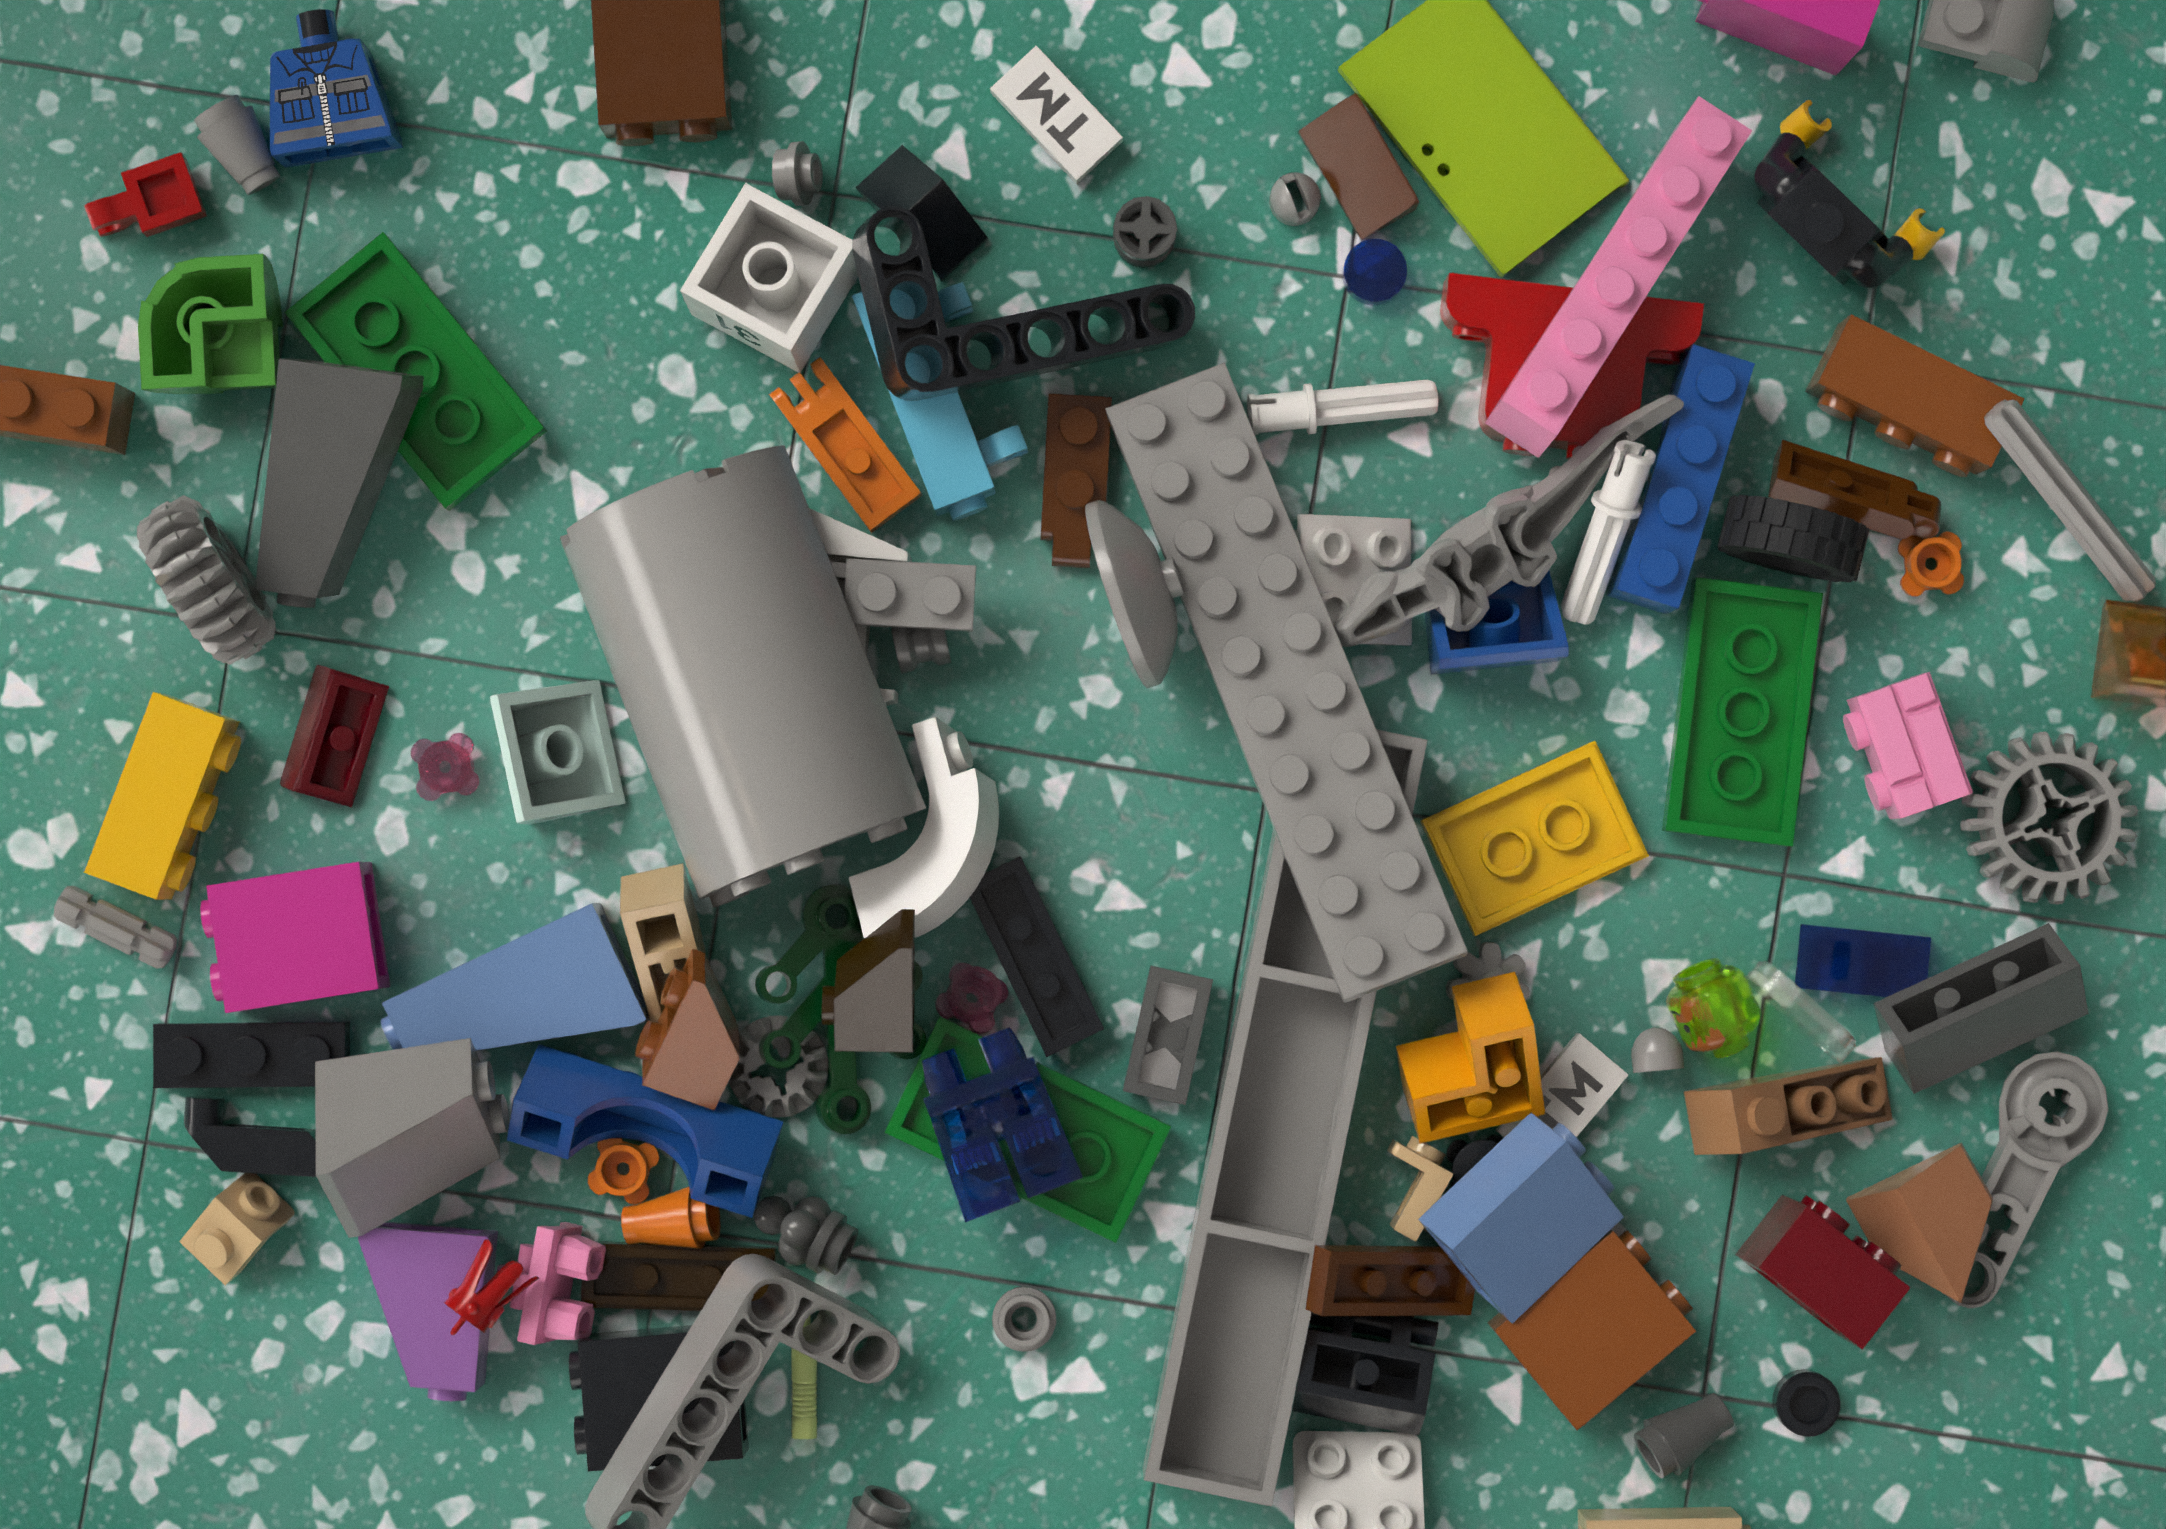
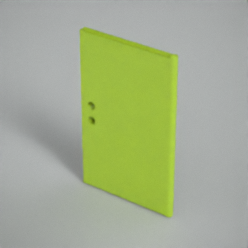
M1426 0L1337 69L1500 278L1509 273L1616 189L1623 188L1629 183L1625 173L1488 0Z

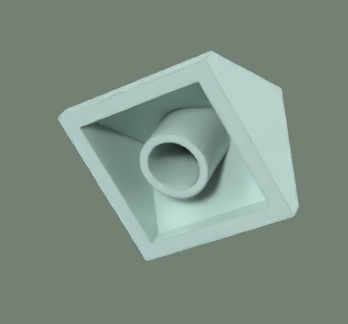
M599 680L490 696L517 823L532 825L626 804Z

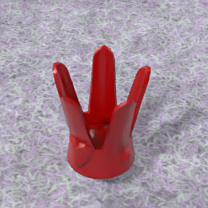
M485 1239L462 1284L458 1288H453L449 1292V1298L444 1302L461 1316L451 1329V1335H455L466 1320L485 1333L488 1328H492L502 1315L504 1312L503 1307L537 1281L539 1277L534 1276L500 1301L523 1272L522 1264L513 1260L506 1263L475 1293L493 1251V1244L490 1240Z

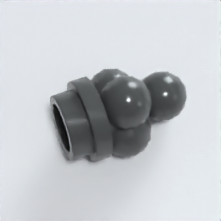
M774 1195L764 1197L758 1202L753 1215L757 1228L763 1233L770 1235L781 1233L778 1250L786 1262L796 1266L806 1263V1268L815 1273H821L824 1269L836 1275L846 1263L858 1236V1229L847 1224L846 1215L838 1211H831L829 1204L825 1200L815 1196L803 1198L793 1211L789 1203L782 1197Z

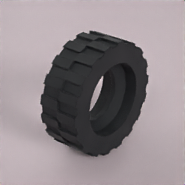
M1733 495L1728 502L1717 548L1731 557L1788 574L1833 582H1856L1870 530L1866 528V525L1858 523L1854 519L1812 506L1762 496Z

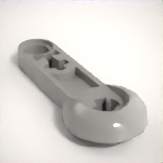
M2058 1051L2033 1055L2016 1065L2003 1083L1999 1098V1142L1981 1178L1993 1197L1990 1210L1997 1212L2002 1203L2006 1204L2004 1215L2012 1221L2007 1231L1996 1228L1987 1243V1246L1991 1249L1999 1251L1994 1261L1977 1250L1975 1261L1981 1263L1985 1273L1984 1283L1980 1289L1972 1294L1963 1295L1961 1303L1947 1296L1958 1306L1966 1308L1982 1307L1994 1298L2059 1169L2090 1147L2103 1130L2108 1113L2106 1088L2095 1069L2079 1057ZM2060 1088L2063 1090L2061 1101L2069 1106L2068 1111L2063 1118L2053 1115V1122L2047 1123L2044 1121L2047 1111L2039 1106L2040 1099L2044 1093L2054 1097V1089ZM1987 1223L1985 1224L1984 1231L1980 1240L1981 1244L1983 1243L1989 1231V1225Z

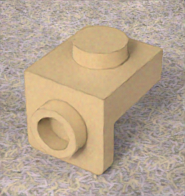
M1412 1136L1407 1146L1393 1139L1387 1151L1419 1169L1390 1222V1226L1395 1231L1416 1242L1422 1230L1428 1232L1418 1219L1442 1197L1453 1173L1440 1165L1446 1155L1445 1153L1427 1143L1420 1144L1419 1139Z
M244 1173L212 1200L179 1242L226 1286L241 1273L265 1242L283 1227L295 1212L256 1173Z

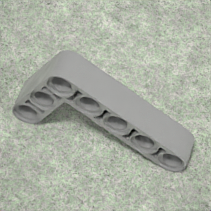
M749 1254L734 1260L719 1280L590 1492L585 1504V1516L593 1529H666L779 1342L856 1381L869 1384L883 1380L896 1368L900 1358V1346L896 1337L865 1308L765 1256ZM769 1284L767 1292L760 1299L752 1301L756 1291L762 1286ZM819 1311L817 1318L810 1325L803 1327L805 1320L812 1313ZM868 1337L866 1344L860 1350L854 1352L857 1344L862 1339ZM735 1341L733 1348L727 1354L717 1357L724 1345ZM701 1397L698 1405L693 1410L683 1413L685 1407L692 1400ZM666 1454L665 1459L659 1466L649 1469L651 1463L656 1458ZM632 1511L625 1522L615 1525V1522L621 1515Z

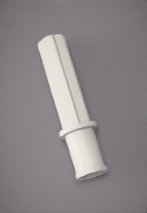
M1430 380L1313 391V387L1309 383L1303 385V391L1262 395L1248 394L1247 414L1254 435L1305 428L1309 435L1316 433L1317 426L1434 415L1438 411L1439 400L1436 384Z
M1627 440L1618 441L1614 448L1615 453L1601 490L1593 493L1591 502L1595 506V510L1561 603L1563 617L1569 621L1587 625L1595 620L1630 521L1640 517L1642 507L1638 500L1650 467L1654 464L1656 454L1651 449L1646 450L1644 456H1642L1646 447L1642 444Z

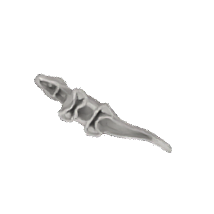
M1666 395L1628 414L1611 425L1601 428L1584 446L1579 445L1574 448L1572 457L1562 466L1552 467L1545 479L1535 485L1513 489L1495 496L1487 503L1486 507L1462 519L1442 533L1420 558L1414 560L1409 567L1395 572L1387 571L1372 574L1357 590L1354 603L1334 625L1341 645L1351 647L1381 636L1396 633L1404 629L1412 621L1413 617L1432 609H1436L1445 617L1448 628L1457 632H1467L1482 620L1490 608L1488 596L1508 582L1513 581L1526 587H1535L1541 582L1557 559V554L1551 542L1574 517L1587 500L1595 485L1610 467L1616 443L1622 440L1634 442L1648 430L1681 410L1684 402L1675 395Z

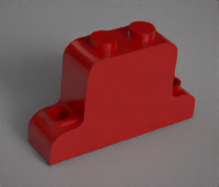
M1449 273L1443 282L1440 305L1441 319L1445 326L1452 331L1453 338L1481 342L1486 347L1478 412L1479 425L1489 438L1503 442V452L1514 455L1534 456L1485 424V421L1573 288ZM1646 297L1564 426L1547 448L1567 450L1566 459L1569 460L1572 457L1574 448L1579 445L1584 446L1601 428L1609 426L1640 409L1645 363L1662 365L1680 364L1681 354L1696 342L1701 333L1704 303Z

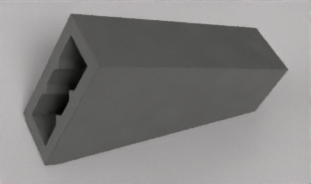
M279 359L255 583L256 590L276 592V603L304 608H314L316 606V598L340 594L422 392L424 376L307 359Z

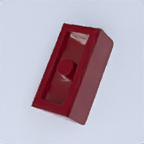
M317 665L289 750L280 785L298 793L352 807L389 686Z

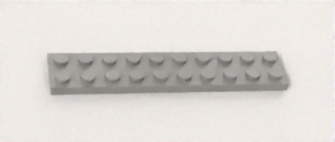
M1225 362L1106 408L1107 418L1164 559L1173 557L1176 562L1185 590V594L1180 596L1343 1002H1349L1467 956L1468 950Z

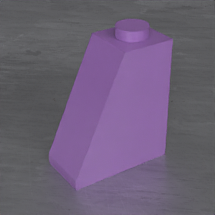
M386 1222L368 1233L358 1236L361 1250L410 1387L428 1388L427 1397L429 1399L466 1400L467 1392H476L485 1384L490 1328L483 1333L466 1320L455 1335H451V1329L461 1316L444 1302L449 1298V1292L462 1284L485 1239L491 1241L493 1251L475 1293L494 1276L498 1239L497 1230Z

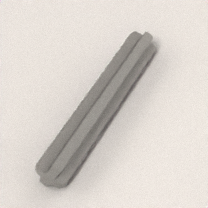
M2005 399L1997 403L1984 417L1987 428L2121 598L2125 601L2132 600L2134 602L2144 599L2147 593L2156 586L2154 575L2021 405L2015 400L2007 401Z

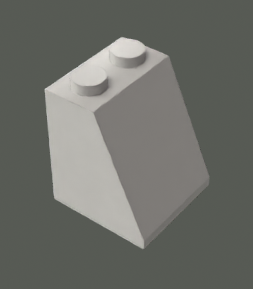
M471 1038L315 1062L316 1177L348 1238L368 1233L500 1159L499 1133L508 1132L509 1129L507 1102L504 1094L496 1095L490 1061H480Z

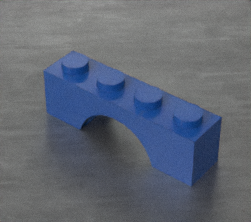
M1695 344L1681 355L1680 364L1677 366L1669 395H1675L1684 402V406L1677 413L1662 422L1656 458L1640 501L1642 511L1639 518L1632 520L1627 530L1606 596L1664 614L1679 609L1755 363Z
M538 1044L513 1099L507 1140L567 1160L585 1146L597 1141L612 1138L643 1141L660 1148L680 1165L688 1180L691 1199L752 1218L774 1162L783 1121L720 1101L715 1110L643 1086L642 1077L636 1073L622 1071L581 1058L570 1052H562Z

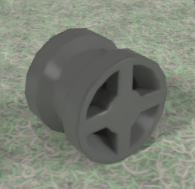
M1149 196L1133 198L1125 203L1116 214L1113 225L1115 249L1123 260L1130 265L1140 268L1154 267L1165 261L1173 251L1177 233L1176 218L1170 207L1160 199Z
M891 627L902 674L915 671L919 663L932 661L939 666L952 663L945 630Z

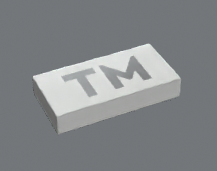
M1037 46L990 88V93L1076 184L1123 142V137Z
M1576 1033L1541 1075L1545 1115L1536 1117L1551 1129L1558 1123H1561L1577 1137L1629 1074L1580 1033ZM1522 1120L1499 1125L1496 1131L1505 1137Z

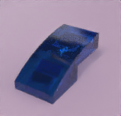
M1800 924L1795 988L1888 997L1928 979L1932 937Z

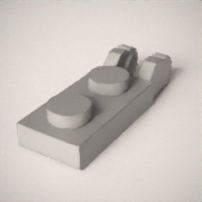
M846 559V563L830 561L836 579L845 580L844 599L856 626L973 632L976 565Z

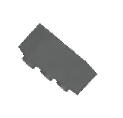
M2049 923L1874 1003L1885 1052L1913 1094L2089 1014L2081 966Z

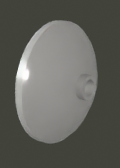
M1101 500L1087 503L1085 505V514L1091 544L1106 595L1126 650L1143 685L1147 689L1160 685L1169 670L1178 637L1177 611L1174 598L1185 594L1176 562L1173 557L1161 561L1155 546L1144 530L1113 505Z

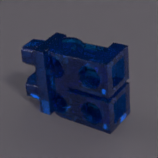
M1011 1027L978 1039L991 1073L970 1081L966 1079L955 1048L922 1060L925 1083L930 1096L923 1098L931 1118L965 1223L1022 1200L1000 1141L1006 1139L1028 1198L1076 1181L1084 1176L1041 1075L1035 1056L1027 1058L1023 1045Z

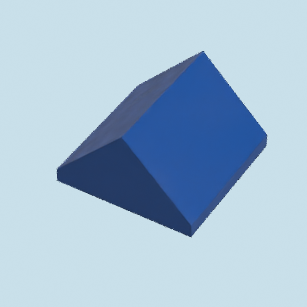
M1549 570L1535 587H1526L1510 581L1488 596L1490 608L1482 620L1467 632H1457L1448 628L1445 617L1436 609L1424 613L1431 675L1560 661L1569 656V646Z

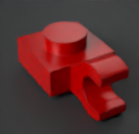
M182 152L121 172L127 191L97 199L84 205L92 229L98 230L100 237L120 232L138 221L142 233L149 237L207 217L189 164Z

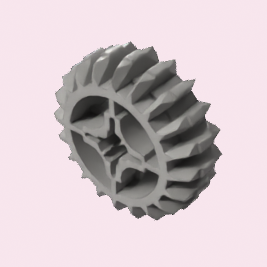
M183 495L171 503L166 501L151 510V514L139 522L137 526L139 548L146 557L145 563L152 570L156 578L155 582L161 587L167 601L177 612L180 621H183L188 627L193 638L198 639L204 650L211 653L214 659L231 665L242 657L247 659L262 650V645L274 639L276 622L273 619V612L265 600L266 596L261 590L255 589L256 579L235 548L233 541H230L221 525L216 523L210 512L204 509L200 502Z
M2047 732L2034 733L2031 740V749L2021 737L2013 738L2008 741L2010 758L2000 751H1992L1986 757L1995 775L1982 770L1972 773L1971 780L1984 791L1982 795L1970 794L1962 798V804L1966 807L1977 808L1978 815L1977 818L1962 820L1960 827L1962 831H1979L1981 840L1970 843L1966 850L1970 856L1989 854L1990 858L1980 869L1983 877L1991 878L2005 870L2000 880L1999 890L2001 892L2012 894L2022 884L2023 900L2029 903H2037L2045 891L2050 904H2063L2067 896V888L2075 898L2084 899L2090 895L2088 878L2097 885H2107L2111 881L2110 873L2103 862L2115 866H2123L2128 861L2125 854L2117 849L2115 845L2116 842H2134L2137 837L2136 832L2133 830L2121 828V818L2136 816L2139 810L2135 805H2120L2118 796L2128 793L2132 785L2128 780L2110 783L2108 778L2118 767V763L2113 758L2105 759L2095 766L2093 765L2098 755V746L2093 742L2084 743L2075 753V738L2073 734L2069 733L2060 734L2054 746ZM2038 766H2053L2066 771L2081 783L2086 792L2068 797L2063 796L2056 790L2051 779L2044 780ZM2019 778L2022 786L2017 788L2021 799L2020 811L2014 819L2003 824L2002 816L2006 796ZM2072 807L2070 810L2058 814L2059 818L2051 822V828L2025 829L2039 822L2038 818L2046 814V808ZM2094 813V827L2091 839L2085 850L2078 857L2076 851L2081 849L2077 838L2078 825L2083 818ZM2033 839L2040 844L2046 856L2054 857L2059 869L2049 872L2035 868L2022 860L2010 845L2019 841Z

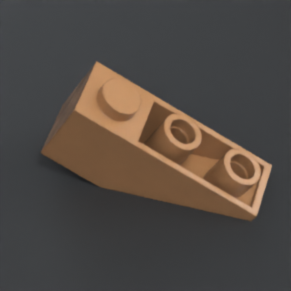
M1882 1057L1736 1080L1684 1091L1694 1155L1744 1154L1893 1120Z

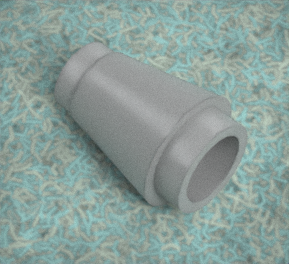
M238 95L231 96L213 105L194 119V122L201 131L197 136L198 140L236 182L242 185L247 195L262 190L280 178L253 107H245Z

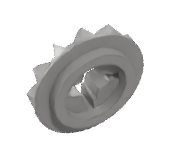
M788 1016L764 1017L750 1023L739 1032L740 1059L728 1082L741 1105L768 1117H789L805 1110L816 1101L824 1089L828 1077L829 1063L827 1052L822 1040L814 1030L801 1043L800 1057H803L804 1062L796 1064L795 1068L786 1072L787 1083L784 1084L786 1094L782 1093L780 1085L776 1084L773 1076L762 1078L759 1075L752 1077L751 1072L758 1070L759 1066L765 1064L759 1054V1043L762 1037L767 1032L778 1029ZM779 1036L772 1041L773 1049H777L781 1058H786L790 1053L788 1040Z

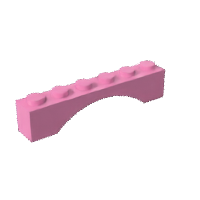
M1700 96L1697 97L1674 129L1609 234L1485 421V424L1537 458L1542 455L1556 438L1746 142L1752 132L1751 129Z

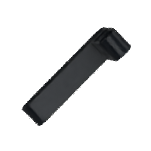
M888 206L878 210L856 230L852 240L853 256L882 377L887 389L895 397L905 401L928 399L1153 351L1185 336L1192 328L1195 320V305L1191 296L1183 288L1174 284H1158L946 328L923 229L918 218L907 209L899 206ZM876 227L889 228L898 236L900 241V252L898 255H888L878 248L874 234ZM892 290L904 291L913 299L915 304L913 319L901 318L893 311L890 305ZM1150 303L1161 305L1166 310L1169 317L1167 332L1158 330L1151 324L1148 317ZM1090 315L1099 316L1108 324L1110 329L1108 344L1099 343L1091 336L1088 329ZM1030 327H1036L1048 336L1051 342V351L1048 357L1039 356L1030 348L1028 343ZM969 340H977L988 348L991 355V364L988 370L976 368L970 362L967 356ZM907 353H917L927 360L930 367L928 383H919L908 375L905 368Z

